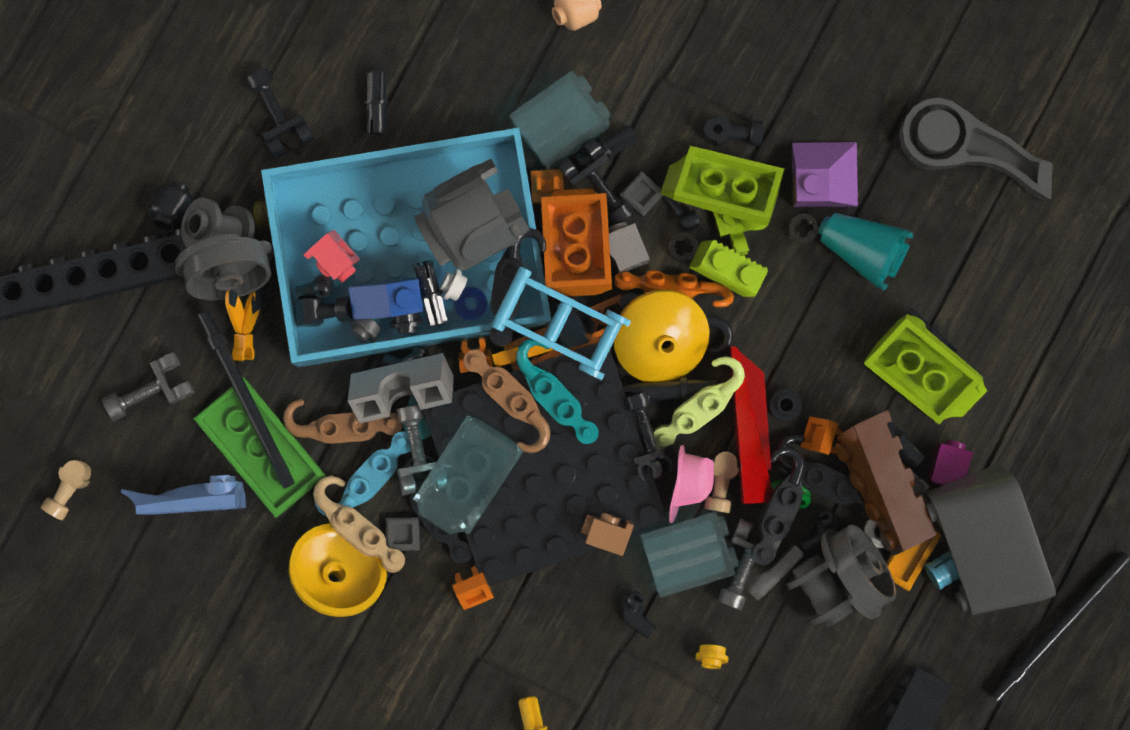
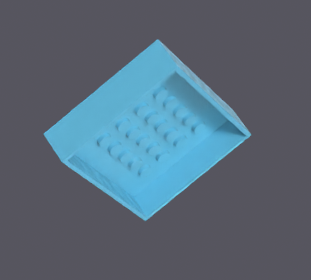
M519 128L261 170L292 364L297 367L411 349L414 346L423 347L459 341L463 338L471 339L490 335L491 324L495 318L490 304L494 273L506 249L465 271L461 270V275L467 277V282L457 301L450 298L448 300L442 298L447 316V322L443 325L430 326L428 324L422 301L423 312H419V316L423 317V324L418 325V330L415 332L398 333V329L391 328L390 322L393 320V317L372 318L381 329L377 334L378 339L375 343L368 341L366 343L360 342L352 335L350 322L341 323L336 317L324 319L323 324L318 327H297L295 300L298 299L295 289L296 286L311 283L316 276L323 275L316 266L317 260L314 257L307 259L303 254L324 235L333 230L341 236L360 260L353 266L357 271L345 282L341 283L338 278L334 280L330 276L334 287L328 297L321 298L324 299V303H335L338 297L349 296V286L409 276L417 278L413 265L418 262L420 265H423L422 261L425 260L434 261V269L440 287L446 273L450 272L453 274L457 268L452 261L443 266L438 263L425 241L414 215L424 210L422 201L425 194L432 191L439 184L489 159L493 160L498 171L485 179L493 195L509 189L528 227L536 229ZM525 238L522 240L519 250L523 267L532 272L529 277L530 279L546 286L539 243L534 238ZM526 284L522 291L519 312L510 321L527 329L549 326L551 315L547 294Z

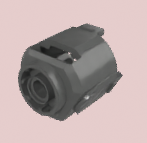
M492 159L474 165L436 186L432 191L424 195L422 201L424 210L414 215L425 241L441 266L452 261L457 269L465 271L517 243L518 237L530 231L510 190L507 189L493 195L485 179L498 172Z

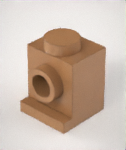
M602 512L601 517L587 514L581 533L586 535L584 539L586 544L623 556L634 524L626 519L624 525L619 524L620 518Z

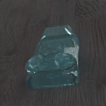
M467 415L413 498L417 501L419 515L451 535L457 532L470 534L518 461L523 450L511 439L491 426Z

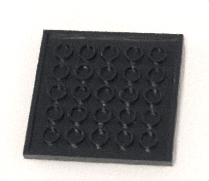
M599 342L574 350V352L591 359ZM610 350L599 370L605 374L602 380L578 369L581 362L564 354L533 364L553 374L580 403L582 418L593 422L597 426L598 438L591 444L581 443L576 437V431L573 426L559 424L534 398L540 414L550 426L551 435L548 444L539 452H523L517 447V443L522 442L526 445L536 443L539 439L538 430L532 424L509 415L486 393L482 382L453 391L452 403L423 409L440 461H444L445 467L443 469L446 471L447 481L479 574H484L489 586L600 549L586 544L584 540L586 535L581 533L587 514L601 517L602 512L620 518L619 524L624 525L626 519L632 521L634 527L630 538L669 525L650 466H647V471L651 477L650 480L644 482L638 475L637 469L639 464H635L634 458L645 454L632 413L631 411H626L623 398H626ZM520 369L509 372L531 393L525 375Z

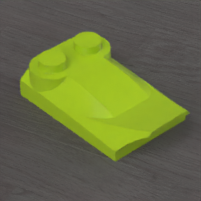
M690 146L688 153L682 159L669 166L660 194L682 203L738 218L742 226L749 230L757 231L764 229L770 223L784 168Z
M906 314L892 326L875 345L864 362L868 368L938 424L947 418L963 417L987 392L983 383V376L929 332L925 323L920 318L910 316L909 314Z

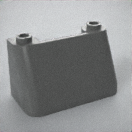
M997 464L925 492L928 500L925 506L932 523L936 521L942 528L961 581L959 585L960 592L955 593V596L963 612L967 611L970 615H977L1040 602L1056 596L1055 587L1023 493L1017 480L1011 473Z

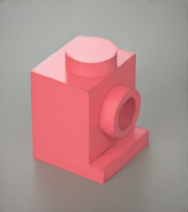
M335 230L324 235L303 254L307 259L314 257L317 260L316 266L324 276H331L334 280L338 278L341 283L345 282L357 271L353 266L360 260Z

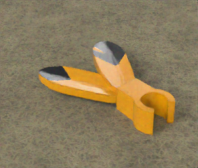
M258 289L249 294L244 309L238 294L233 290H227L225 305L233 328L237 333L234 334L233 360H253L255 351L253 348V334L250 333L261 309L262 290Z

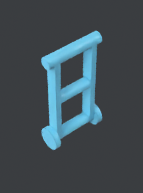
M520 266L491 326L502 332L505 326L542 343L581 362L578 369L602 380L605 374L599 370L622 324L629 327L631 321L608 309L605 315L546 287L530 279L529 277L532 272ZM526 284L561 301L544 337L509 320ZM573 307L607 323L591 359L556 343Z

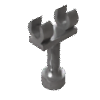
M174 352L150 363L157 377L155 381L147 383L144 387L141 386L138 390L135 389V391L133 390L132 393L129 392V394L127 393L123 397L113 393L102 398L104 407L113 421L126 416V408L133 405V403L136 404L139 400L142 401V399L144 400L148 396L154 395V393L164 391L171 404L195 393L188 381L171 388L164 372L180 365Z
M419 405L397 409L399 423H404L407 427L408 439L410 440L409 443H411L410 449H412V459L415 462L413 467L397 470L402 495L416 492L413 474L431 470L434 489L448 486L446 471L443 469L445 467L444 461L428 464L424 461L426 458H424L421 433L419 432L420 429H418L419 421L424 418L423 409L421 410Z
M742 518L739 520L731 543L745 548V553L742 556L743 559H741L742 562H740L739 568H737V574H735L734 580H732V586L727 589L722 588L717 600L738 610H742L746 598L742 595V590L754 563L750 554L754 544L746 541L753 523ZM781 540L775 542L773 546L774 557L781 543Z

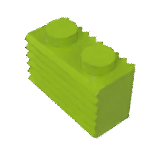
M717 240L702 241L689 266L692 270L728 287L743 297H755L768 272L767 267H762L761 264H756V261L745 258V255H740L739 252L728 249V246L717 243Z

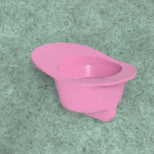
M684 445L680 446L678 456L677 480L669 513V522L671 524L676 518L679 506L702 502L708 497L714 484L713 460L685 453Z

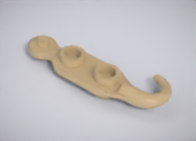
M327 476L319 480L314 487V499L319 508L326 514L334 531L363 555L380 558L385 570L393 573L400 571L405 564L403 553L397 549L388 548L384 534L355 509L332 502L325 495V488L328 485L337 484L343 487L346 484L345 481L335 476Z

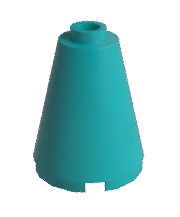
M834 213L831 217L826 216L818 230V233L822 235L821 242L882 291L889 286L884 283L887 276L895 277L908 252L910 245L904 243L905 239L913 237V233L907 229L839 213Z

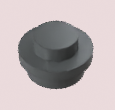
M372 318L355 319L353 322H350L352 327L350 331L357 340L362 343L367 341L370 343L376 342L378 339L377 334L381 329Z

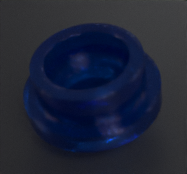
M476 287L464 288L457 301H454L457 313L468 320L481 317L485 313L488 304L484 292ZM468 297H473L477 301L476 308H469L467 306L466 299Z

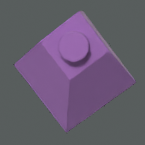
M857 142L792 143L793 207L858 206Z

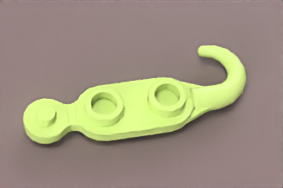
M727 356L719 357L712 361V366L714 367L721 364L730 366L733 369L732 378L727 382L703 388L680 405L673 412L670 424L660 425L655 428L653 437L657 441V446L664 447L673 444L676 436L680 433L691 434L697 431L725 409L731 396L742 385L745 377L744 368L739 361Z

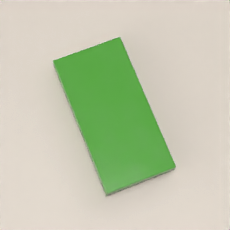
M243 377L296 484L283 489L233 387L229 388L193 419L275 518H278L315 487L319 480L327 476L297 439L286 429L282 421L247 379Z

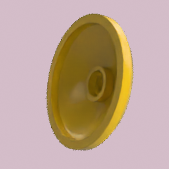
M665 289L647 292L631 301L620 314V316L631 322L629 327L622 324L613 342L614 351L622 367L630 375L641 381H675L691 372L706 352L709 342V325L706 316L692 298L681 292ZM665 341H671V345L668 348H661Z
M331 523L323 524L307 531L295 544L289 559L290 581L299 598L310 608L329 616L347 617L365 611L376 602L386 583L387 570L383 567L381 559L376 556L369 557L360 553L334 531ZM335 575L338 578V582L331 581L328 576Z

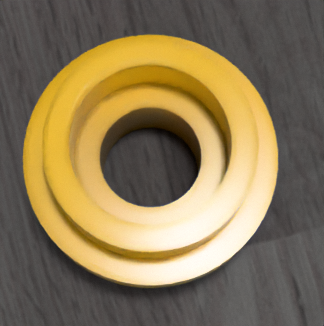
M700 645L699 652L696 653L695 657L697 661L702 662V667L708 669H720L721 664L728 663V656L725 655L726 648L718 645Z

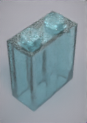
M573 71L567 73L509 115L510 122L515 128L520 129L521 137L545 170L553 169L563 158L570 157L583 147L582 144L591 137L595 139L610 128V121L608 120L611 117L610 112L602 101L597 103L589 94L592 88L582 75L577 77Z
M712 512L640 535L660 598L736 575L734 567L739 566L734 548L727 549L724 536L729 535L723 516L717 517V513Z

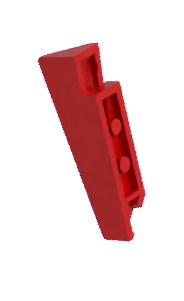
M731 346L729 348V356L740 362L745 374L742 385L732 395L741 504L768 503L773 490L768 470H771L764 372L743 355L736 346ZM730 367V369H731V378H732V376H733V369Z

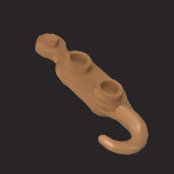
M477 349L468 351L464 356V366L467 370L479 373L482 376V386L486 393L509 415L532 424L538 430L539 439L536 443L526 445L518 442L517 447L523 452L528 453L539 452L545 448L551 435L550 426L540 414L531 393L504 368L489 366L486 356L482 351Z
M302 399L290 403L283 415L284 426L292 435L301 438H312L329 444L367 441L380 431L393 436L403 429V423H399L396 413H390V417L359 423L354 413L330 414L308 425H298L292 417L294 410L304 405V400Z

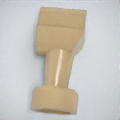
M722 452L713 460V497L708 496L705 499L704 509L730 513L731 501L726 499L730 480L736 476L739 468H737V459L732 453Z
M74 460L67 462L64 467H60L59 478L62 482L54 498L47 497L40 508L53 517L63 520L69 511L68 507L65 506L76 489H82L90 483L88 481L91 476L89 465L85 462Z

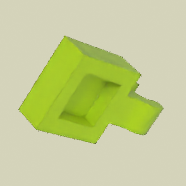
M713 212L719 237L729 236L734 252H739L740 255L748 254L749 248L743 232L749 231V229L742 226L738 218Z

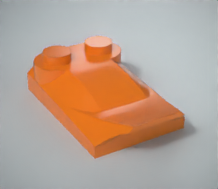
M593 188L554 191L549 197H541L543 236L546 241V251L544 252L546 287L565 296L597 295L611 290L612 277L606 193L598 194Z

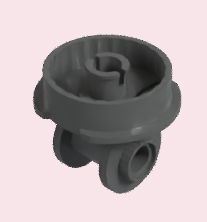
M198 198L187 208L181 226L182 239L187 248L177 257L175 269L177 275L184 278L187 292L193 297L212 301L225 300L227 290H233L241 297L260 289L269 281L271 277L269 263L273 258V248L270 242L253 239L255 224L253 216L247 208L235 205L221 213L218 204L208 198Z
M849 525L839 532L833 529L827 530L821 536V546L825 559L821 560L820 556L816 555L794 568L792 572L795 577L786 583L787 587L791 590L800 585L805 595L809 596L810 603L817 612L808 620L812 627L824 622L826 627L839 622L853 612L851 605L868 619L879 617L882 613V607L896 598L895 583L883 556L872 540L855 525ZM828 568L833 573L837 572L850 594L846 596L843 594Z

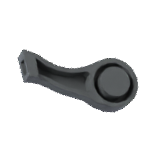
M942 98L926 99L915 105L902 121L899 132L900 146L907 159L917 167L930 171L962 165L991 167L1015 180L1027 193L1038 200L1046 202L1051 199L1052 163L1031 155L1011 138L981 122L953 101Z

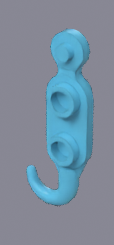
M404 431L396 433L392 438L389 449L374 452L347 482L343 497L338 504L353 508L373 498L397 471L399 456L411 452V443H409L410 440L408 439L409 433ZM315 502V506L317 507L318 511L322 513L324 516H326L324 511L321 510Z

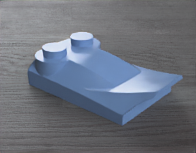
M230 475L210 476V483L180 487L160 495L121 489V493L130 498L135 504L136 514L138 515L246 508L243 484L236 481L235 476Z

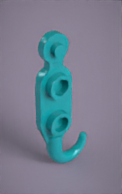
M531 338L523 341L518 347L516 361L521 372L525 375L533 397L559 424L573 426L576 431V437L581 443L591 444L595 442L599 434L598 428L593 422L582 418V409L578 400L553 374L534 366L528 359V351L533 346H542L545 349H550V347Z

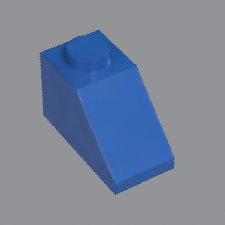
M413 276L348 287L353 320L395 317L423 312L419 280Z

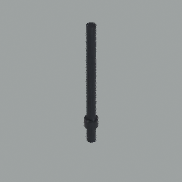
M209 310L200 313L197 317L208 337L206 342L211 352L216 353L283 489L293 486L296 483L227 348L229 342L224 332H219Z
M1121 552L1017 665L1013 663L1005 672L1007 676L990 693V696L995 701L1000 703L1016 685L1019 687L1028 678L1027 673L1129 565L1130 557L1127 554Z

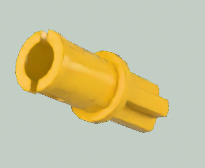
M528 696L520 699L518 703L524 730H547V726L543 725L537 697Z

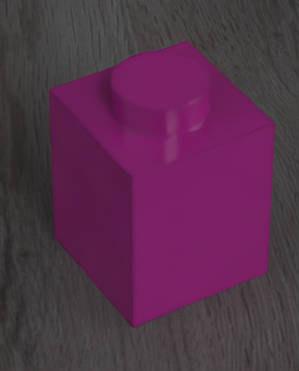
M946 440L945 444H937L926 482L943 486L966 477L973 452L964 450L965 444L953 440Z

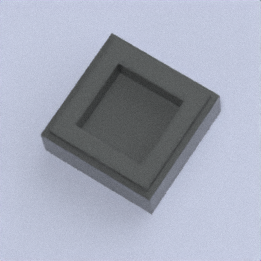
M641 171L624 189L620 197L623 200H627L632 208L644 217L663 195L660 194L662 189Z
M386 518L387 547L399 551L420 550L419 518Z

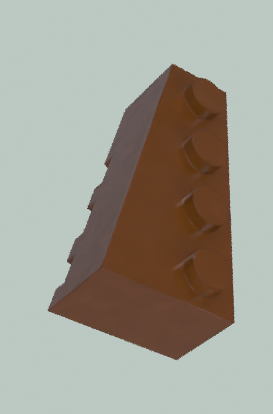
M886 410L852 426L834 438L839 459L846 463L851 473L850 480L853 487L860 491L865 501V511L868 517L875 521L881 532L879 536L882 545L891 552L892 556H895L937 534L922 496L913 492L912 488L914 487L915 478L911 468L902 464L899 450L903 449L898 436H891L887 423L891 422L892 419L889 411Z

